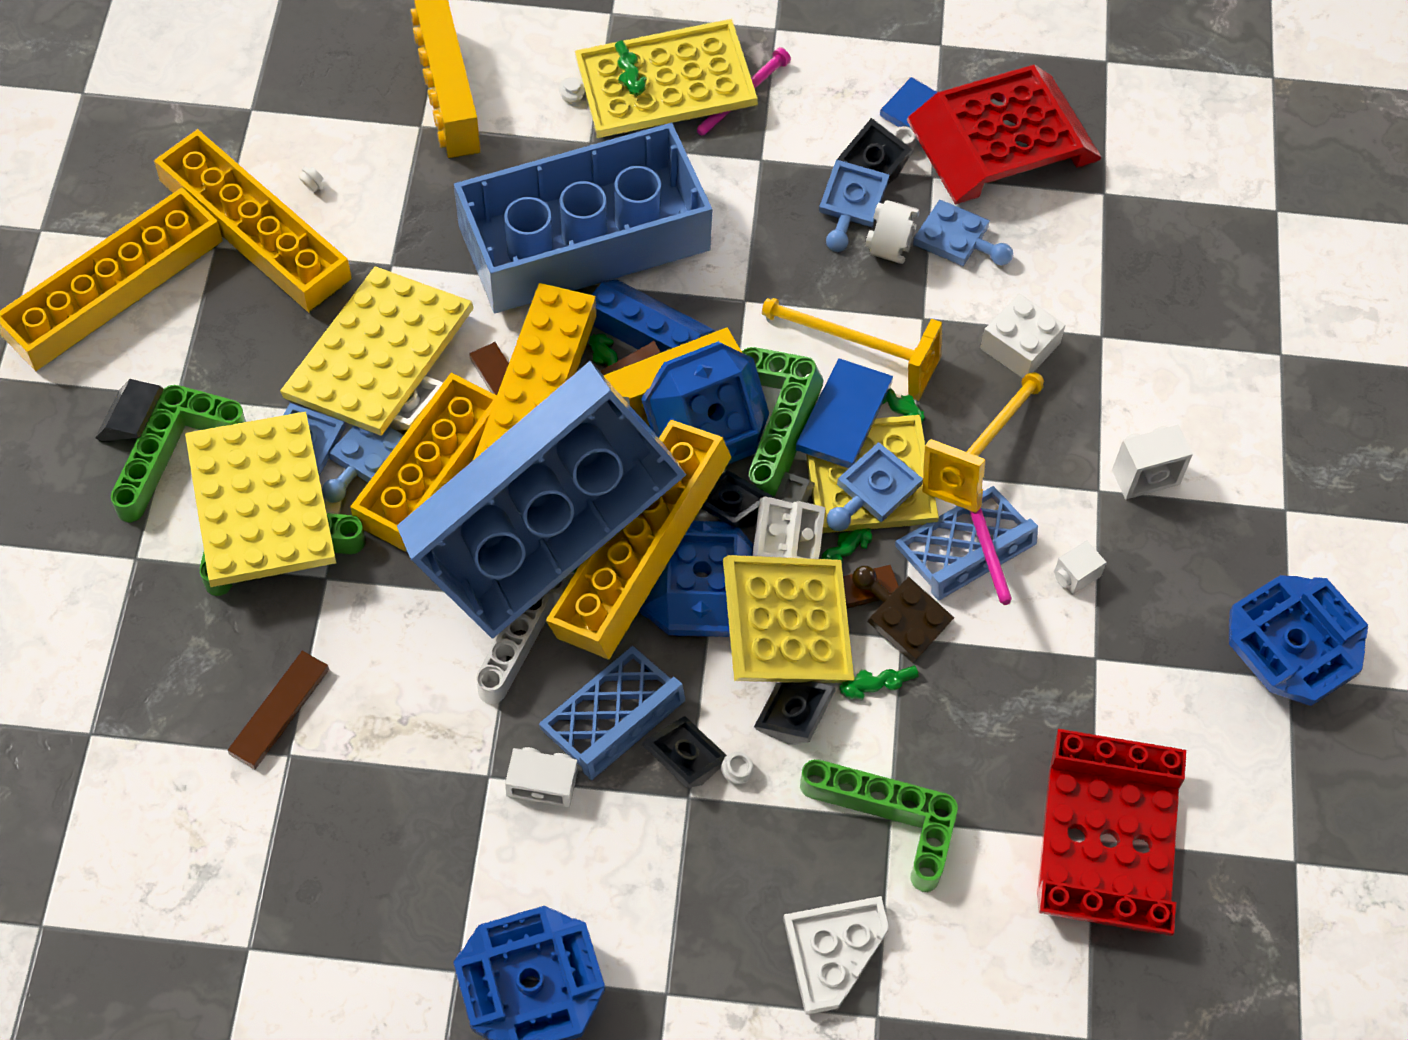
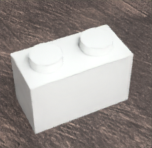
M530 747L522 748V750L513 748L505 781L506 796L570 808L578 773L577 759H572L571 756L563 753H555L554 755L543 754L539 750Z

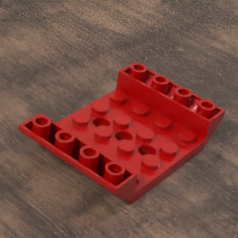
M1030 65L937 92L907 118V122L955 205L979 198L984 184L1067 158L1072 159L1076 168L1101 160L1100 153L1052 75L1036 65ZM995 99L998 102H1002L1003 105H995L991 100ZM1008 120L1016 125L1008 126L1003 121ZM1020 141L1022 143H1025L1028 145V147H1020L1016 144V142Z
M1064 729L1057 730L1048 777L1037 886L1038 910L1040 914L1169 936L1174 935L1176 902L1171 901L1178 798L1179 789L1185 780L1187 750ZM1073 828L1079 829L1083 832L1085 840L1082 842L1071 840L1068 836V831ZM1103 834L1112 835L1117 841V846L1112 848L1104 846L1100 836ZM1137 839L1144 840L1149 846V852L1140 853L1136 851L1133 847V841Z

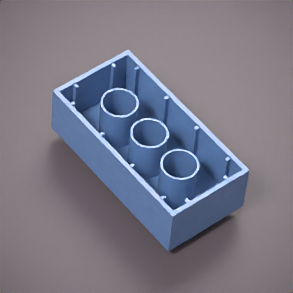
M672 123L454 183L458 225L494 314L532 303L539 283L574 291L704 253L711 249L712 207Z
M589 361L400 522L397 528L410 559L493 639L684 478L686 473L665 444L592 362Z

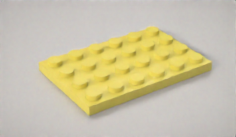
M732 19L624 40L629 52L636 54L638 57V61L634 65L638 68L639 79L641 77L647 78L645 83L646 89L640 96L630 94L628 88L618 81L621 73L625 71L617 64L619 55L614 46L616 42L575 50V57L597 138L758 105L757 95Z
M375 266L280 390L281 394L287 400L382 436L474 309L472 301Z
M306 412L185 433L210 587L336 564Z

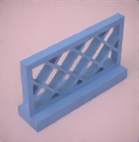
M992 486L983 491L982 503L993 498L999 505L998 510L981 509L984 517L997 518L995 527H987L990 535H994L992 541L1000 565L1037 544L1038 525L1031 518L1026 520ZM959 506L940 515L938 522L926 523L895 541L896 548L931 586V593L938 601L989 572L980 542H975L976 530L974 524L957 522V517L960 515H970L969 510ZM1000 519L1013 520L1018 526L1012 529L999 528ZM937 528L951 529L949 538L932 536V533ZM955 530L972 532L971 541L953 539ZM913 542L926 543L925 552L912 551L908 545ZM930 544L948 546L946 555L929 553ZM952 547L969 549L968 554L964 557L950 556ZM927 561L944 563V567L932 574L926 567Z
M632 646L539 723V727L572 759H577V763L582 767L583 773L590 780H593L686 701L683 684L675 677L669 678ZM633 658L641 665V672L623 673V667ZM640 680L639 691L622 692L623 681ZM645 680H659L663 684L657 691H644ZM605 681H618L617 692H600V686ZM639 699V706L633 711H621V700ZM582 700H594V711L576 712V709ZM599 700H617L616 711H599ZM593 719L592 731H575L576 720ZM598 719H615V726L609 731H597ZM558 720H571L570 731L556 732L551 726ZM574 739H592L591 746L580 754L574 748Z

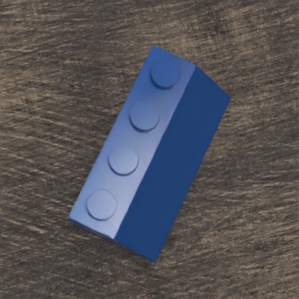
M617 279L601 282L592 294L596 296V318L593 326L638 350L654 341L662 353L715 331Z

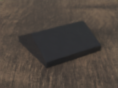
M870 118L836 160L889 174L888 184H890L899 176L913 149L873 118Z
M129 379L119 389L95 438L98 441L140 438L164 388L160 385Z
M727 470L721 474L701 509L734 528L750 527L757 521L760 498L765 496L773 498L774 496Z
M813 681L777 682L754 727L756 730L788 745L810 742L836 688L832 685Z
M686 716L644 740L642 744L687 788L703 785L721 768L722 762L727 756Z

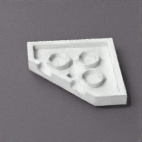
M881 896L784 914V925L805 1015L839 1009L888 933L889 925Z

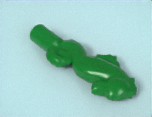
M617 41L614 45L619 55L617 64L625 71L621 73L618 81L628 88L630 94L640 96L646 89L645 83L647 78L641 77L639 79L638 68L634 65L638 61L637 55L629 52L624 41Z
M593 334L590 336L589 346L592 347L594 352L593 363L602 366L607 364L608 367L618 361V356L614 350L607 347L612 346L614 341L607 338L604 334Z
M890 387L883 404L888 402V406L892 411L903 416L920 415L921 423L925 421L924 411H921L915 405L913 396L901 395V398H898L895 391Z
M871 528L857 529L850 533H840L838 535V547L827 549L822 554L821 559L841 560V563H843L842 557L851 555L860 543L862 549H867L868 543L872 542Z
M915 665L899 671L887 669L878 676H872L873 673L861 669L856 674V677H854V681L843 682L839 690L848 699L853 700L856 698L863 700L865 696L863 692H876L884 685L889 690H897L902 686L903 682L918 678L919 673Z

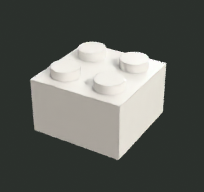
M1019 293L984 329L980 349L1023 378L1026 374L1034 372L1060 345L1066 325Z
M1179 424L1171 427L1161 426L1152 432L1141 435L1135 433L1123 439L1112 472L1126 500L1180 485L1193 453Z

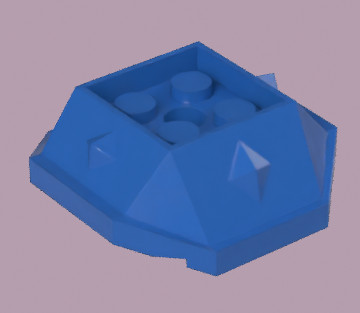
M719 341L664 362L650 388L646 390L641 398L650 428L658 438L670 420L721 436L732 457L728 464L756 453L770 414L754 359ZM716 403V411L711 416H708L709 407Z
M693 521L639 612L646 618H649L668 635L730 637L723 558L727 555L752 556L754 544L739 527L734 528L720 521ZM706 573L708 576L701 578L695 574Z
M1279 575L1233 604L1230 609L1229 645L1271 693L1312 706L1357 677L1363 669L1368 624L1328 578L1313 577V579L1299 576ZM1289 640L1297 642L1299 646L1292 644Z
M547 906L537 907L479 924L463 950L459 952L453 961L471 1029L487 1040H573L582 1037L605 992V984L586 922L571 918ZM530 976L539 980V983L533 988H526L521 985V982Z

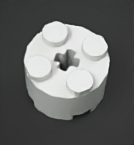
M886 200L884 204L878 202L873 217L877 224L874 231H869L865 247L870 249V255L903 264L905 257L901 256L902 252H909L917 226L913 224L914 221L912 219L913 216H919L920 209Z

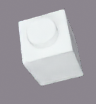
M1086 540L1058 558L1054 573L1058 583L1062 587H1066L1073 595L1100 578L1107 562Z

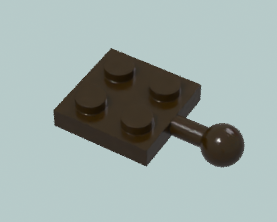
M864 565L858 567L853 572L852 580L854 585L858 589L869 590L883 602L867 622L912 663L918 659L955 618L909 576L891 594L877 581V574L873 568Z

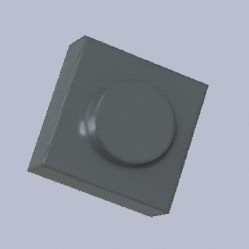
M785 471L774 499L792 503L796 501L807 503L815 483Z

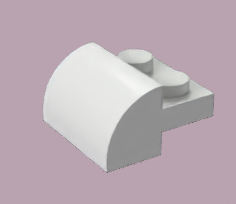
M766 496L760 498L752 556L819 559L825 507L801 501L792 503Z

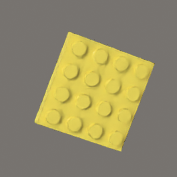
M920 415L876 418L855 463L879 442L923 478L925 440ZM806 454L809 480L815 483L811 492L813 504L825 507L822 533L842 532L834 531L828 526L827 514L835 507L843 508L853 499L837 485L838 478L849 468ZM922 483L921 487L882 522L862 506L851 516L849 527L843 531L925 525L926 523L938 522L939 516L935 497L922 492Z
M727 555L723 558L734 681H813L817 683L854 681L841 560Z

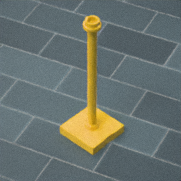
M767 298L762 307V315H765L767 319L772 320L777 316L908 360V395L913 396V399L918 401L941 359L942 322L934 319L930 320L918 346L912 350L780 306L779 300L775 298Z
M1036 372L1026 374L1022 379V388L966 452L930 439L925 445L922 492L977 513L982 507V484L985 472V459L978 456L1031 394H1038L1043 389V377Z

